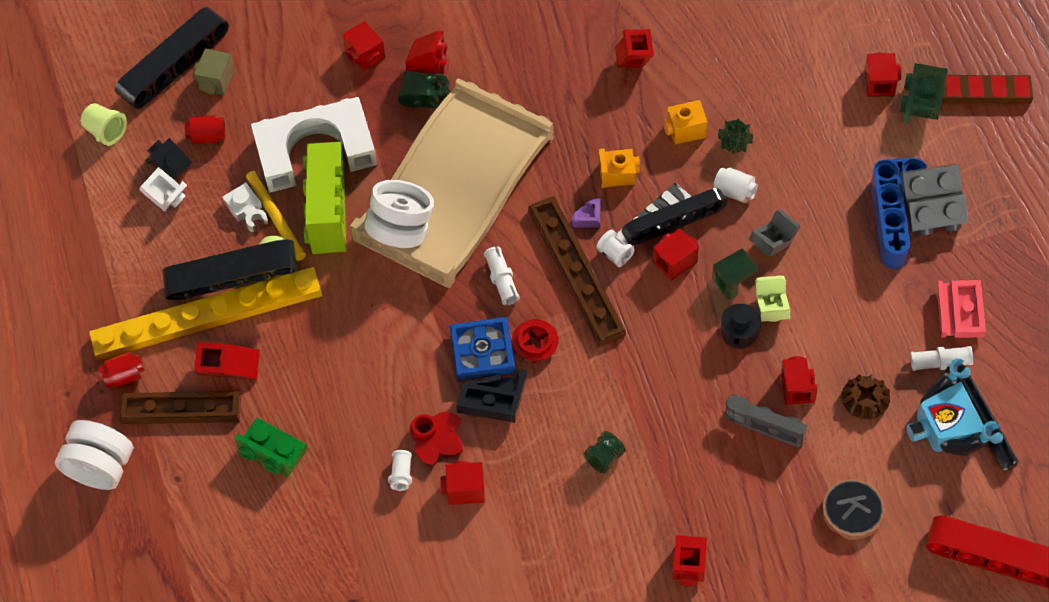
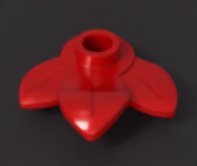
M441 412L433 417L421 414L414 418L409 430L412 439L416 441L415 453L423 463L434 466L440 455L452 457L463 452V444L455 430L460 426L462 419L451 412ZM424 427L430 429L427 433L419 432Z

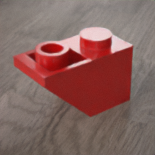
M438 30L414 40L405 60L408 78L438 85L442 75L446 76L449 69V60H446L448 45L444 42L443 31Z
M197 342L194 372L198 376L258 380L260 350L230 344Z

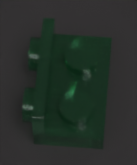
M915 63L913 74L907 73L904 86L905 90H909L908 96H902L899 112L905 113L903 123H909L910 115L938 120L948 69Z

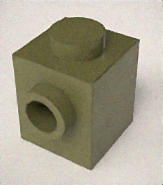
M205 48L200 62H197L193 69V78L196 79L200 91L207 94L225 95L235 71L231 54Z

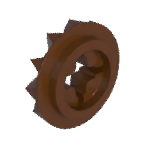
M859 374L856 378L849 379L843 388L842 402L847 411L861 419H874L881 416L889 407L890 389H887L883 380L879 381L872 374L869 376H861ZM873 390L872 400L865 398L859 402L862 394L861 391L867 393Z

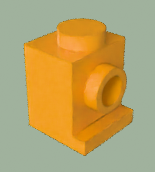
M599 149V170L602 188L635 185L636 173H640L641 170L639 156L633 157L632 149L606 152L604 149Z

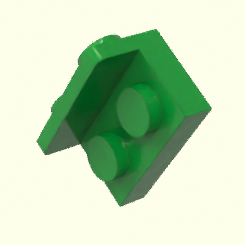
M259 418L255 419L244 436L237 434L234 438L238 453L243 458L249 461L255 459L262 463L263 467L274 475L280 473L286 477L290 476L308 450L306 443Z

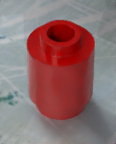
M217 115L190 117L189 123L184 125L186 139H191L192 144L219 143V140L226 139L224 118H217Z
M131 351L106 360L104 365L99 366L107 388L112 386L118 388L141 379L140 372L145 371L139 354L133 356Z

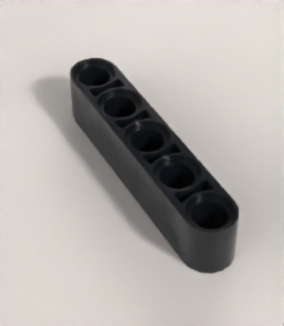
M209 7L200 9L118 80L115 86L116 94L135 109L144 107L202 57L205 48L211 49L226 35L229 29L228 21Z
M287 239L276 240L165 267L162 270L165 298L167 300H182L292 274L297 271L294 242Z

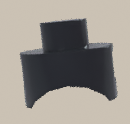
M738 303L731 305L724 311L721 319V333L724 341L729 346L744 349L757 339L760 333L761 317L754 307Z

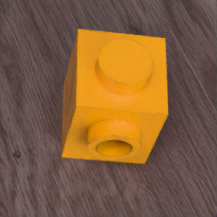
M700 100L668 107L667 119H664L663 123L666 135L672 136L674 145L707 138L708 121Z

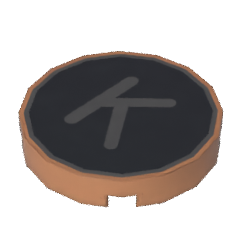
M857 479L843 480L834 484L826 492L822 504L823 519L831 531L837 532L843 538L849 540L864 539L873 535L881 525L885 513L884 501L878 490L869 483Z

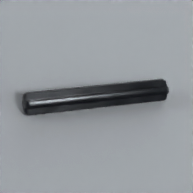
M961 364L957 372L961 373L967 367ZM971 374L966 379L957 378L956 382H962L983 425L989 421L997 423ZM999 427L992 431L991 436L999 432L1003 435V440L997 444L988 441V444L1002 469L1008 471L1015 468L1019 460Z

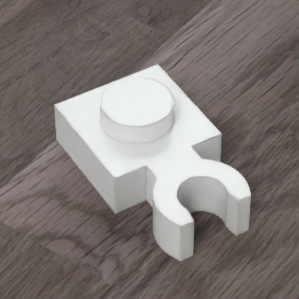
M247 183L222 197L224 204L238 222L245 218L247 227L251 232L254 233L256 231L253 223L255 220L259 219L265 225L269 224L266 213L261 210V201Z

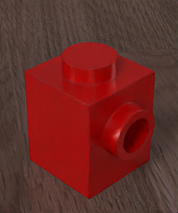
M365 21L342 34L347 57L353 64L357 63L363 71L377 65L386 57L383 40Z
M878 52L867 54L864 69L867 97L895 96L897 83L901 80V64H896L895 53Z
M678 229L673 234L668 233L653 247V263L672 281L698 262V243L691 235L687 236L681 229Z
M456 461L453 464L445 465L446 476H440L441 494H447L449 505L485 503L482 462Z

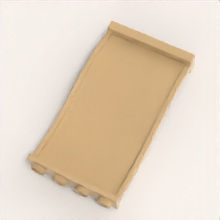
M458 78L455 81V88L431 115L391 179L411 182L428 191L433 197L434 208L432 216L428 221L426 239L421 245L412 248H398L378 242L364 228L366 211L360 219L356 217L350 225L353 241L450 289L456 280L455 276L469 260L492 227L527 167L548 141L552 142L554 139L553 123L542 115L537 116L527 111L519 104H512L503 100L495 93H488L474 83L465 82Z

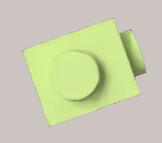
M784 276L756 278V305L761 322H777L790 319V307L786 296V280Z

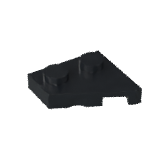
M527 370L517 371V376L502 379L500 375H495L484 380L475 379L463 382L456 405L457 413L515 423L527 380Z

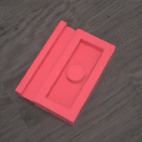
M981 280L951 281V283L938 281L937 295L941 338H946V336H954V338L985 337L986 328Z

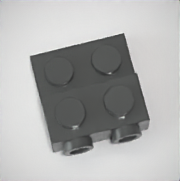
M955 163L900 172L909 230L916 231V235H929L934 233L933 228L944 226V231H954L961 229L962 223L969 222L966 194L962 193L959 164Z

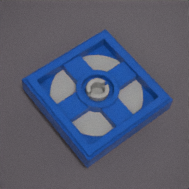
M507 317L449 325L457 381L516 373Z

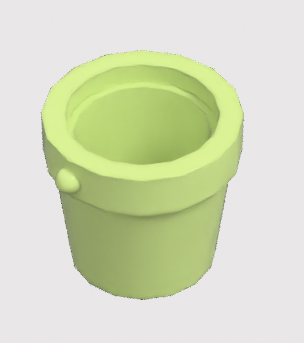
M95 103L85 108L80 120L82 127L95 136L96 141L107 146L118 142L127 126L125 114Z

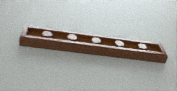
M555 196L529 205V213L599 347L625 337L626 330Z

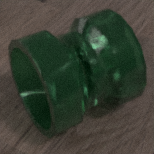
M603 431L597 438V443L590 445L583 452V456L595 470L605 474L612 467V461L619 459L626 452V449L615 435L608 431Z

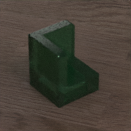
M742 248L713 264L712 280L729 300L738 295L739 283L756 274L758 268Z

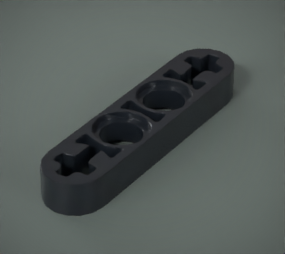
M713 188L636 218L625 224L621 232L628 244L632 246L638 245L714 215L724 209L728 202L721 189Z

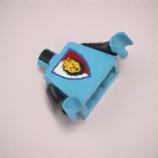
M960 358L954 359L949 366L950 373L943 374L920 400L916 415L918 421L906 426L908 436L912 442L927 438L932 449L936 452L944 451L945 453L968 456L985 447L988 441L997 444L1003 440V435L999 432L991 436L992 431L998 429L1000 425L994 421H989L983 425L962 382H956L957 378L966 379L971 374V369L968 367L961 373L957 372L958 367L963 364L964 360Z

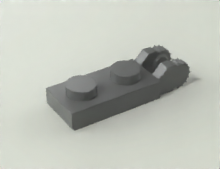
M735 394L726 399L725 414L730 422L734 421L736 424L795 447H802L806 438L807 425L803 424L799 419L778 415L764 406L756 407L749 404L747 398L739 397Z

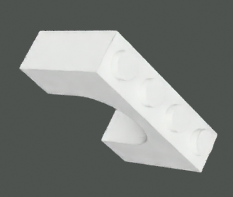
M359 97L343 99L340 102L324 106L319 105L312 109L291 112L285 116L263 119L251 124L269 193L296 186L290 163V153L293 146L300 139L308 135L326 134L341 142L350 172L377 165L375 149Z

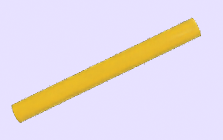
M255 171L249 172L246 175V179L282 238L294 242L296 261L303 260L306 257L305 252Z

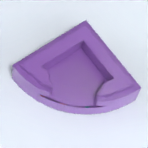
M601 199L589 200L587 204L576 211L572 217V228H600Z

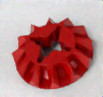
M531 319L521 323L512 335L514 353H517L522 361L524 359L530 360L533 363L539 360L547 361L549 356L555 354L559 344L556 329L550 323L540 319ZM530 334L536 340L542 339L540 341V349L534 344L529 345Z

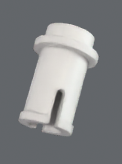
M396 450L392 453V473L388 477V482L393 490L405 491L412 484V477L410 476L412 454L409 451Z

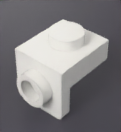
M158 167L140 187L139 191L165 212L170 205L176 208L186 195L182 192L187 184L182 182L179 185Z

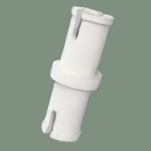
M500 247L487 249L484 252V257L491 271L490 279L497 286L502 304L506 305L508 303V305H511L520 299L512 280L513 272L511 268L507 267Z
M943 346L937 347V350L910 353L912 371L931 368L946 370L950 363L958 358L964 360V365H973L971 346L944 349Z

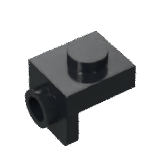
M170 138L164 143L160 140L154 143L147 150L150 155L145 159L147 164L152 162L156 168L159 167L173 180L192 163Z

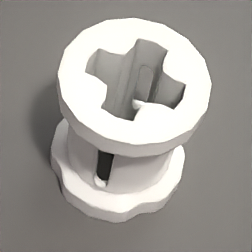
M614 230L607 231L600 238L596 246L600 253L605 252L610 256L617 267L625 265L635 251L631 244L626 245L621 241Z

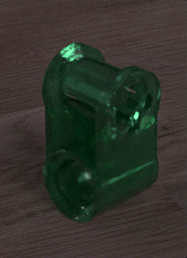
M415 71L405 72L401 80L398 101L406 107L437 109L451 92L449 90V79L443 74L419 73Z

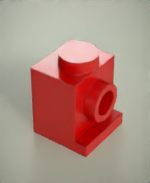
M629 29L623 31V38L615 46L618 68L644 67L654 56L650 29Z
M793 356L789 359H784L781 368V380L785 405L815 403L818 387L815 384L813 368L808 369L807 358Z
M676 535L672 579L679 580L678 583L680 585L693 587L697 585V582H704L706 537ZM686 563H692L694 566L684 565V564H686Z

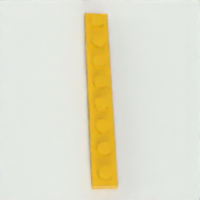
M311 267L91 330L89 333L95 357L99 361L321 297L322 292L315 269Z

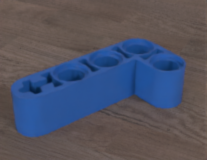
M919 158L883 159L878 161L873 169L870 186L880 258L882 263L890 269H898L904 266L910 248L900 172L928 168L927 164Z

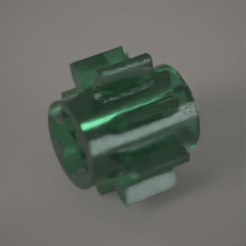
M737 118V120L730 122L725 121L724 129H719L718 139L721 140V149L726 148L734 155V153L741 151L746 152L747 144H752L753 134L750 133V124H745Z

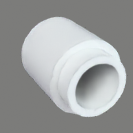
M729 167L728 169L721 168L718 171L713 188L721 189L726 197L746 203L748 199L752 200L754 198L758 184L755 183L754 176Z

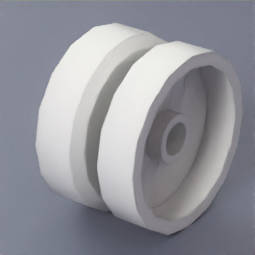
M401 180L379 182L372 189L370 208L367 210L364 228L372 238L388 246L412 248L421 245L426 239L428 221L432 216L434 199L428 191L411 182Z
M87 420L72 422L65 438L67 444L61 447L54 462L57 469L69 478L86 486L104 490L116 489L124 472L121 466L127 464L133 451L132 442L123 434L103 424Z

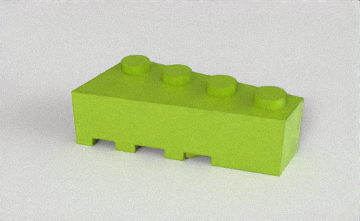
M341 142L307 144V155H303L304 172H307V179H303V190L306 196V202L303 204L304 218L306 220V227H304L305 244L310 243L312 254L347 252L344 155Z

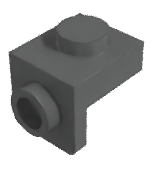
M779 209L775 211L769 223L752 231L749 240L761 252L770 257L790 247L800 225L783 210Z

